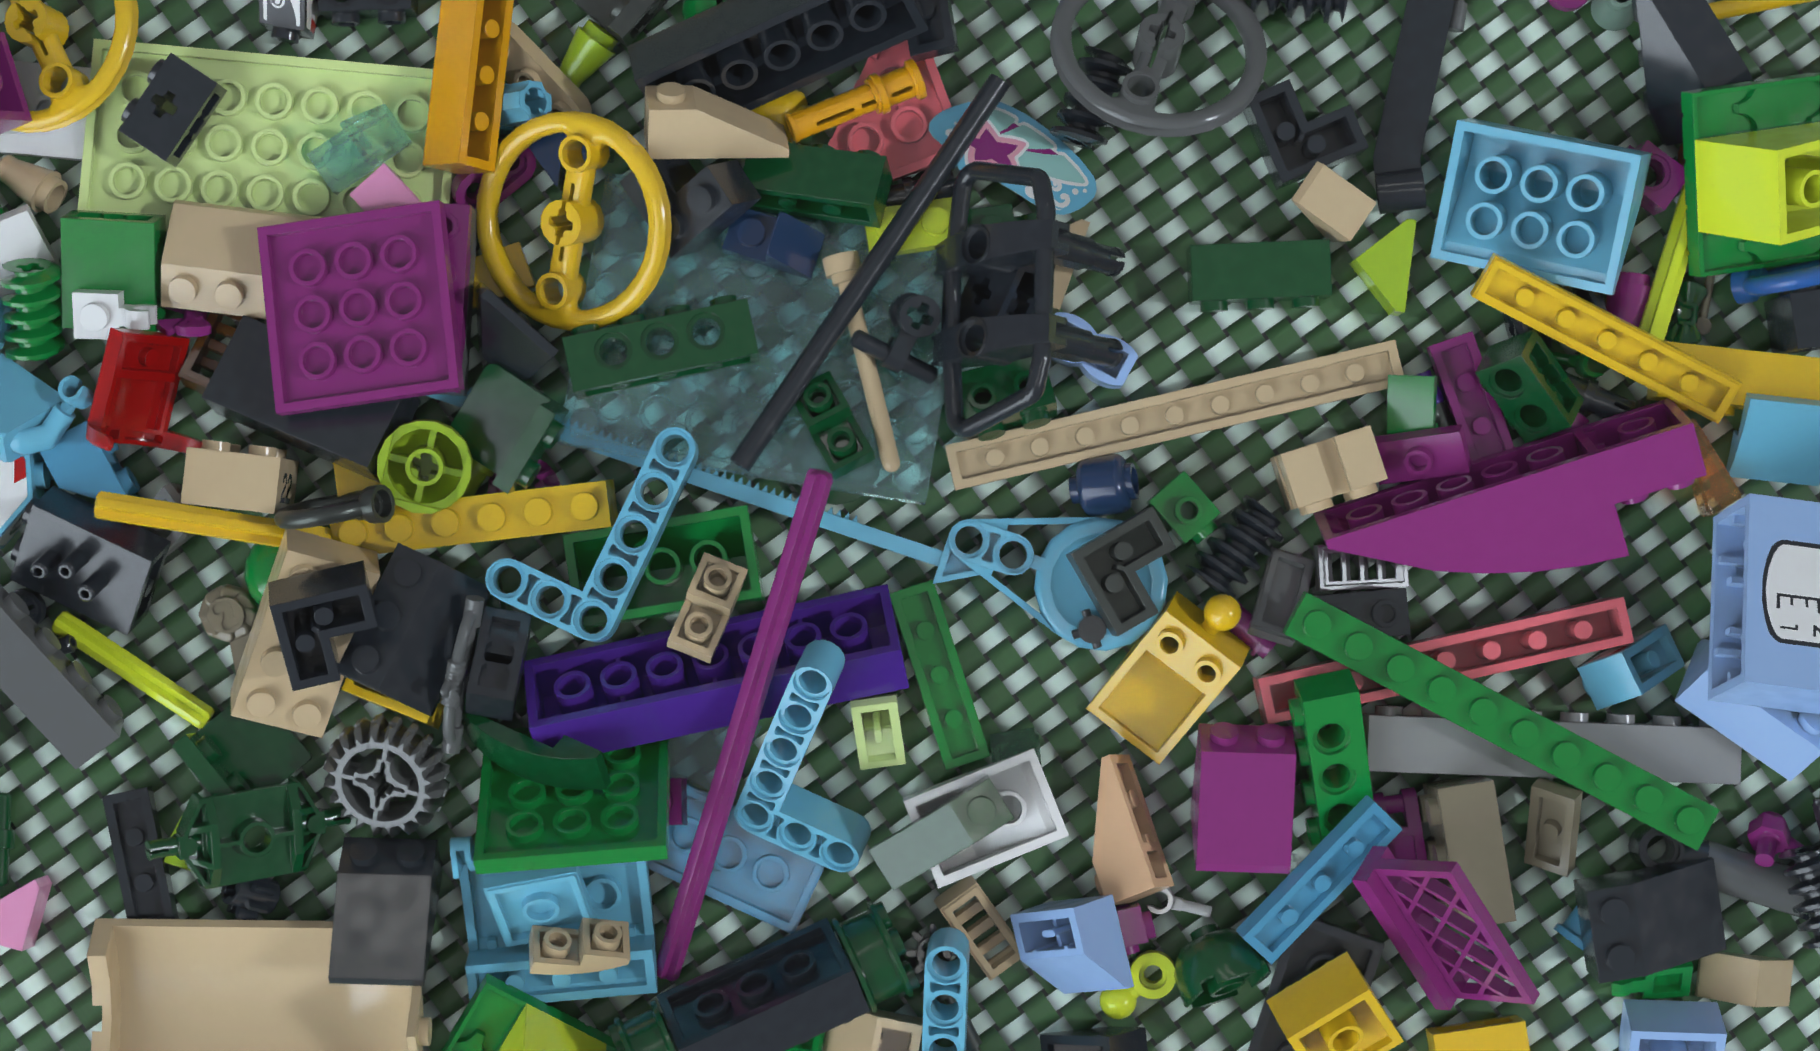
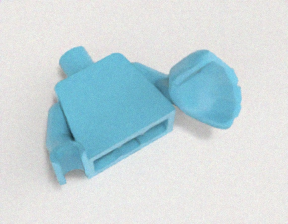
M1 297L0 350L6 341L4 339V332L11 327L10 324L3 321V315L13 311L10 307L2 304ZM0 353V460L3 462H13L23 455L53 449L75 419L74 410L76 408L85 409L92 405L94 398L92 390L86 386L81 387L82 380L76 376L68 375L59 383L57 392L16 362L7 358L3 353Z

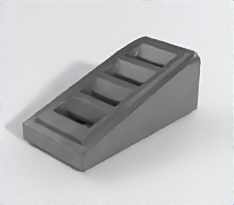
M1313 545L1314 560L1316 561L1314 566L1316 591L1409 587L1408 565L1394 563L1395 578L1386 579L1385 561L1376 559L1377 579H1368L1367 557L1358 555L1359 580H1351L1349 553L1328 549L1326 545ZM1340 553L1341 581H1333L1332 554Z

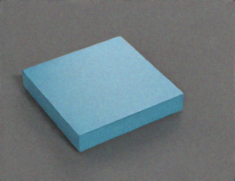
M579 866L502 872L483 876V890L506 947L529 943L532 925L579 929L582 917L597 919Z

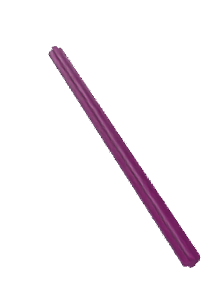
M810 468L804 480L656 961L657 977L660 979L675 981L681 973L833 484L832 474L825 470Z

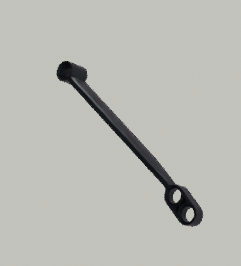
M1407 0L1373 155L1375 186L1380 214L1423 209L1427 206L1420 158L1455 0Z

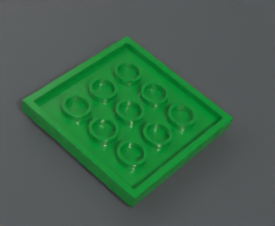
M529 727L511 728L532 738ZM671 739L602 753L611 783L606 789L594 790L566 789L536 783L503 769L483 754L473 858L476 874L668 859Z

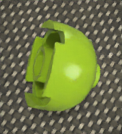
M417 419L400 425L385 439L378 454L377 476L380 484L382 483V485L387 486L391 490L397 506L412 513L433 514L450 507L463 496L472 477V456L466 441L453 427L438 420Z

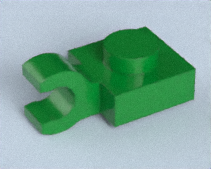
M1692 961L1648 976L1613 981L1611 983V995L1624 997L1631 993L1641 992L1643 1000L1689 996L1693 972Z

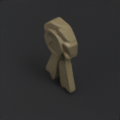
M225 584L209 591L205 595L198 616L209 636L230 642L235 671L237 673L258 608L247 590L231 584Z

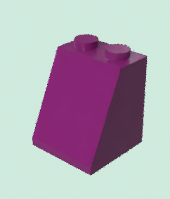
M1227 722L1215 724L1199 723L1190 810L1196 871L1290 874L1296 773V748L1292 726H1279L1276 724L1233 725Z

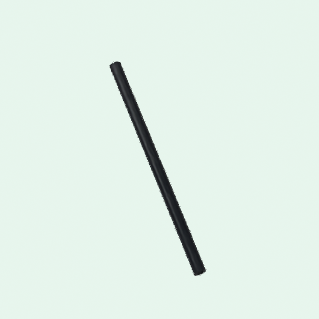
M994 74L989 75L731 456L730 460L737 466L750 472L1009 89V85L1003 79Z

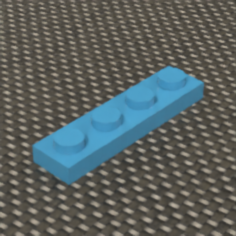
M1366 795L1245 919L1236 931L1272 965L1352 882L1354 875L1372 846H1387L1403 829L1375 801Z

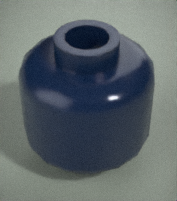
M1108 454L1080 461L1077 466L1076 476L1069 477V493L1072 503H1080L1085 514L1090 517L1127 512L1131 508L1133 500L1139 498V480L1135 465L1127 463L1124 457L1119 454Z

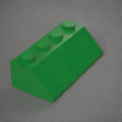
M748 505L670 517L620 623L679 614L685 602L687 590L704 552L748 569L735 604L765 600ZM639 522L630 524L624 531V542L630 548L642 546L648 537L645 524ZM613 527L562 535L571 586L583 591ZM621 565L609 567L603 576L604 585L610 591H617L623 588L627 582V572ZM599 607L588 610L583 618L585 629L606 626L607 623L606 614Z

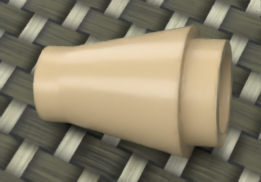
M6 155L0 161V181L5 183L34 212L43 211L50 214L61 206L67 195L68 185L62 180L59 172L19 160L12 155Z

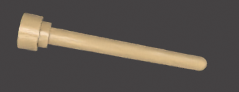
M858 251L840 252L822 259L826 279L832 280L833 287H838L841 295L861 266ZM862 306L848 325L850 338L859 329L868 333ZM853 347L882 467L887 472H895L900 467V458L875 358Z

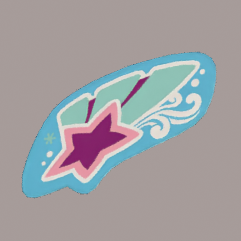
M971 102L948 108L937 114L930 121L928 130L932 137L941 145H943ZM999 102L957 164L960 171L967 164L974 161L1042 169L1051 180L1056 214L1066 215L1081 209L1095 197L1097 191L1094 176L1065 143L1053 136L1047 128L1027 114L1002 102ZM1000 183L1035 205L1033 188L1031 186Z

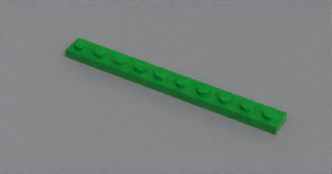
M1306 591L1303 592L1282 631L1285 635L1698 851L1720 811L1707 802Z

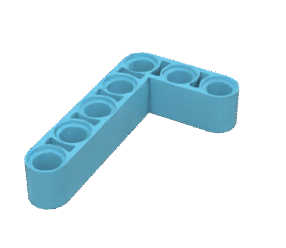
M670 427L661 431L655 438L583 591L520 561L503 558L492 563L487 570L485 581L490 594L584 640L597 643L611 638L624 616L696 465L699 449L693 436L683 428ZM674 438H682L688 442V454L680 462H670L664 456L665 445ZM655 480L664 481L668 486V496L665 501L659 505L648 504L644 499L645 487L648 483ZM639 522L645 524L648 531L646 542L638 548L628 547L623 537L625 529L632 523ZM613 565L623 566L628 577L624 587L617 591L608 590L603 581L605 571ZM514 567L521 574V583L516 591L506 594L499 587V575L503 570ZM556 587L563 593L564 603L559 611L548 614L541 607V596L547 589ZM599 607L604 610L607 623L601 632L590 634L583 626V618L588 610Z
M815 640L804 649L790 678L736 804L734 818L742 829L831 870L849 872L854 870L859 864L870 838L871 827L869 822L857 812L792 784L845 664L844 654L837 645L826 640Z
M940 928L929 938L924 967L922 1051H966L970 946L965 934L956 928ZM941 951H951L958 956V959L944 961L936 954ZM946 994L955 998L956 1002L946 1005L938 1002L935 997ZM939 1038H946L953 1041L955 1045L941 1047L934 1041Z

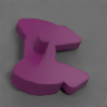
M165 307L168 310L182 313L183 318L157 320L158 324H156L157 330L168 336L176 333L179 336L199 337L209 335L212 332L211 324L207 321V312Z

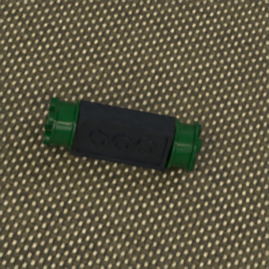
M869 901L867 902V910L842 922H839L835 917L832 918L831 923L834 931L828 919L824 918L656 995L662 1012L657 1002L653 1000L651 1001L650 1010L624 1022L619 1017L614 1018L615 1023L607 1026L617 1051H785L841 1024L849 1023L853 1019L870 1012V1010L873 1014L876 1013L878 1003L902 992H905L909 997L913 996V990L919 988L920 984L910 962L902 964V962L906 961L904 954L907 952L895 927L889 929L893 925L882 901L876 904Z

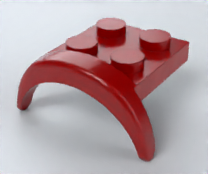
M110 328L87 422L86 439L88 442L105 451H111L114 443L149 446L186 453L187 447H202L201 440L168 430L180 382L178 374L185 362L190 338L179 336L176 333L168 336L156 331Z

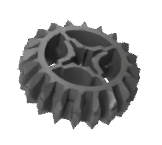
M381 713L376 715L372 721L365 716L359 719L354 726L345 727L339 735L340 738L335 739L331 744L330 751L328 752L330 755L325 760L323 768L329 772L325 778L324 786L334 789L330 796V803H342L344 806L341 810V818L350 814L357 818L356 829L363 827L365 823L371 825L373 837L380 834L384 828L391 838L399 835L402 829L410 835L417 830L419 825L425 826V824L430 823L435 812H439L445 802L444 796L450 787V782L445 779L449 774L450 765L440 762L444 752H442L441 748H432L430 746L433 741V733L422 737L417 733L419 730L418 722L412 723L409 728L403 726L401 714L395 716L390 723H388L384 714ZM367 749H383L380 755L368 754L367 757L357 755V753ZM408 794L417 796L412 800L404 802L391 801L394 796L404 798Z

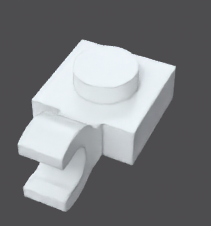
M77 289L72 292L74 339L108 340L111 327L149 330L150 325L158 324L157 305L124 304V290Z

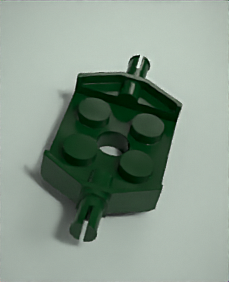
M288 776V783L208 797H202L197 792L192 793L176 833L172 837L146 840L145 847L147 849H145L149 861L176 855L185 862L197 881L205 889L306 871L321 834L326 833L325 828L350 824L351 818L349 816L341 818V810L344 806L328 809L317 808L303 785L293 776ZM255 826H263L265 828L263 841L256 847H245L244 837L247 831Z

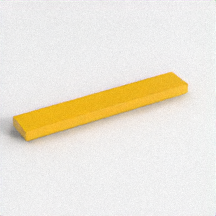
M1494 252L1470 292L1471 296L1717 424H1719L1743 385L1739 379Z

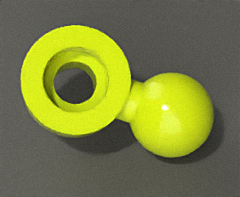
M1148 950L1139 954L1134 959L1130 969L1134 987L1102 991L1100 995L1102 1011L1110 1018L1124 1019L1133 1013L1139 996L1148 999H1158L1166 996L1173 989L1176 982L1174 977L1175 964L1167 954L1158 950ZM1148 966H1158L1162 971L1161 978L1156 981L1147 979L1144 971Z

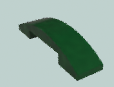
M465 696L461 721L466 733L485 756L503 769L527 780L558 788L575 790L606 789L611 783L602 751L566 735L552 748L501 725L496 718L466 713Z

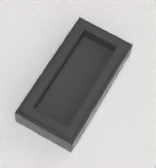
M1271 547L1272 555L1270 557L1267 556L1247 634L1292 647L1295 639L1285 635L1282 631L1303 592H1308L1316 561Z

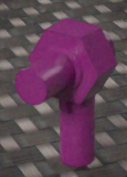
M1766 811L1749 822L1747 836L1753 850L1756 851L1755 862L1759 866L1770 867L1773 865L1777 853H1783L1787 850L1804 846L1791 836L1785 818L1779 813Z

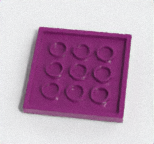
M435 200L257 228L276 414L285 416L464 390L445 203Z

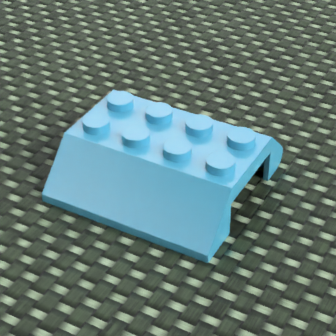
M472 836L450 839L453 879H460L469 946L465 965L469 1000H471L487 973L504 981L505 984H510L545 1003L657 993L655 922L648 861L579 866L597 919L629 922L631 959L628 965L583 974H530L529 943L505 946L484 893L483 876L496 873L476 874L473 862L475 843Z

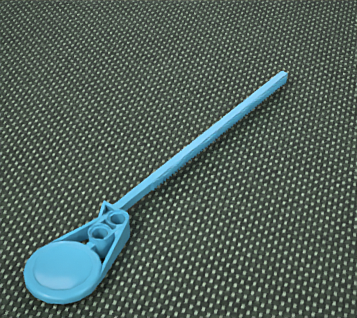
M473 387L467 392V396L434 394L425 396L462 407ZM572 420L566 423L564 432L559 439L560 441L638 467H642L649 453V450L646 452L645 444L638 450L636 441L629 447V439H626L621 444V436H618L613 441L612 433L605 439L604 431L597 436L596 428L589 433L588 425L581 430L579 422L572 428ZM669 452L665 455L666 460L678 462V455L670 460ZM702 463L696 469L694 467L687 481L689 484L791 518L794 516L799 500L798 497L795 501H792V493L785 499L784 491L776 496V488L768 493L767 485L761 491L759 482L754 488H752L751 480L744 485L743 477L738 482H735V474L728 480L726 471L721 477H719V469H716L711 474L710 466L703 471ZM833 507L828 512H825L824 509L819 527L938 566L932 584L981 575L1056 635L1079 648L1093 649L1092 643H1087L1081 638L1074 640L1071 631L1077 629L1078 622L1083 617L1082 610L1090 609L1091 614L1101 619L1102 617L1066 554L1124 521L1100 517L966 519L959 521L952 527L943 551L858 523L857 515L851 521L849 512L844 518L841 517V510L836 515H833ZM1070 524L1049 541L1041 557L1034 555L1033 547L1025 537L1007 531L1008 525ZM964 527H974L982 535V546L975 553H963L956 546V535ZM1010 541L1022 544L1026 550V560L1020 567L1014 569L1004 566L999 557L1001 547ZM1162 556L1135 571L1159 613L1120 636H1112L1107 628L1106 634L1101 640L1102 647L1093 650L1108 651L1130 645L1144 635L1156 621L1165 606L1168 577ZM1029 568L1035 569L1034 592L1040 613L991 576L993 570L1015 576L1023 574Z

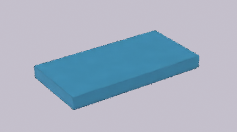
M687 783V825L669 826L668 859L648 861V869L681 883L708 792ZM733 804L705 895L792 934L799 925L824 870V866L742 829L735 821L734 809L736 805Z

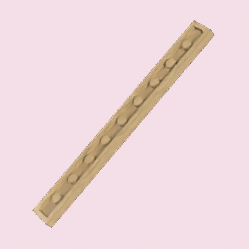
M1390 340L1050 420L1045 426L1036 429L1020 427L1005 431L1003 436L994 440L980 441L978 438L952 443L945 445V451L954 489L957 491L1080 462L1084 459L1119 453L1388 389V375L1404 374L1396 341Z

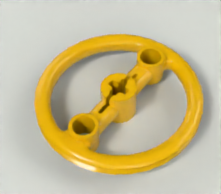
M9 0L11 5L5 14L4 21L6 32L12 39L32 48L42 69L38 82L40 90L51 99V105L48 108L29 111L32 118L31 122L12 129V131L24 133L48 132L66 127L84 118L99 107L114 91L127 70L134 53L138 34L139 10L137 0H114L115 29L112 43L104 63L90 82L84 73L73 68L63 47L69 35L68 20L63 13L42 3L41 0ZM68 77V83L66 87L61 91L62 84L64 80Z
M579 111L548 113L532 118L515 128L501 141L497 147L495 172L482 174L477 193L476 226L477 238L483 259L491 277L501 292L517 309L533 320L552 328L568 331L589 324H598L599 328L616 323L623 317L629 316L644 303L656 287L665 269L671 243L672 222L667 191L656 164L645 148L628 131L613 121L595 114ZM564 132L567 137L561 142L558 149L559 160L566 169L562 198L550 202L543 209L541 215L543 235L554 245L549 273L542 275L538 279L535 294L521 281L504 251L498 218L500 196L510 168L520 154L541 138ZM583 145L585 146L587 151L586 161L583 159L582 156ZM609 147H611L626 161L642 189L649 225L647 246L636 276L622 293L602 306L581 310L578 304L586 295V283L579 273L583 244L596 240L604 228L603 211L599 204L591 199L596 170L603 168L607 164L610 157ZM559 282L563 287V297L559 292Z

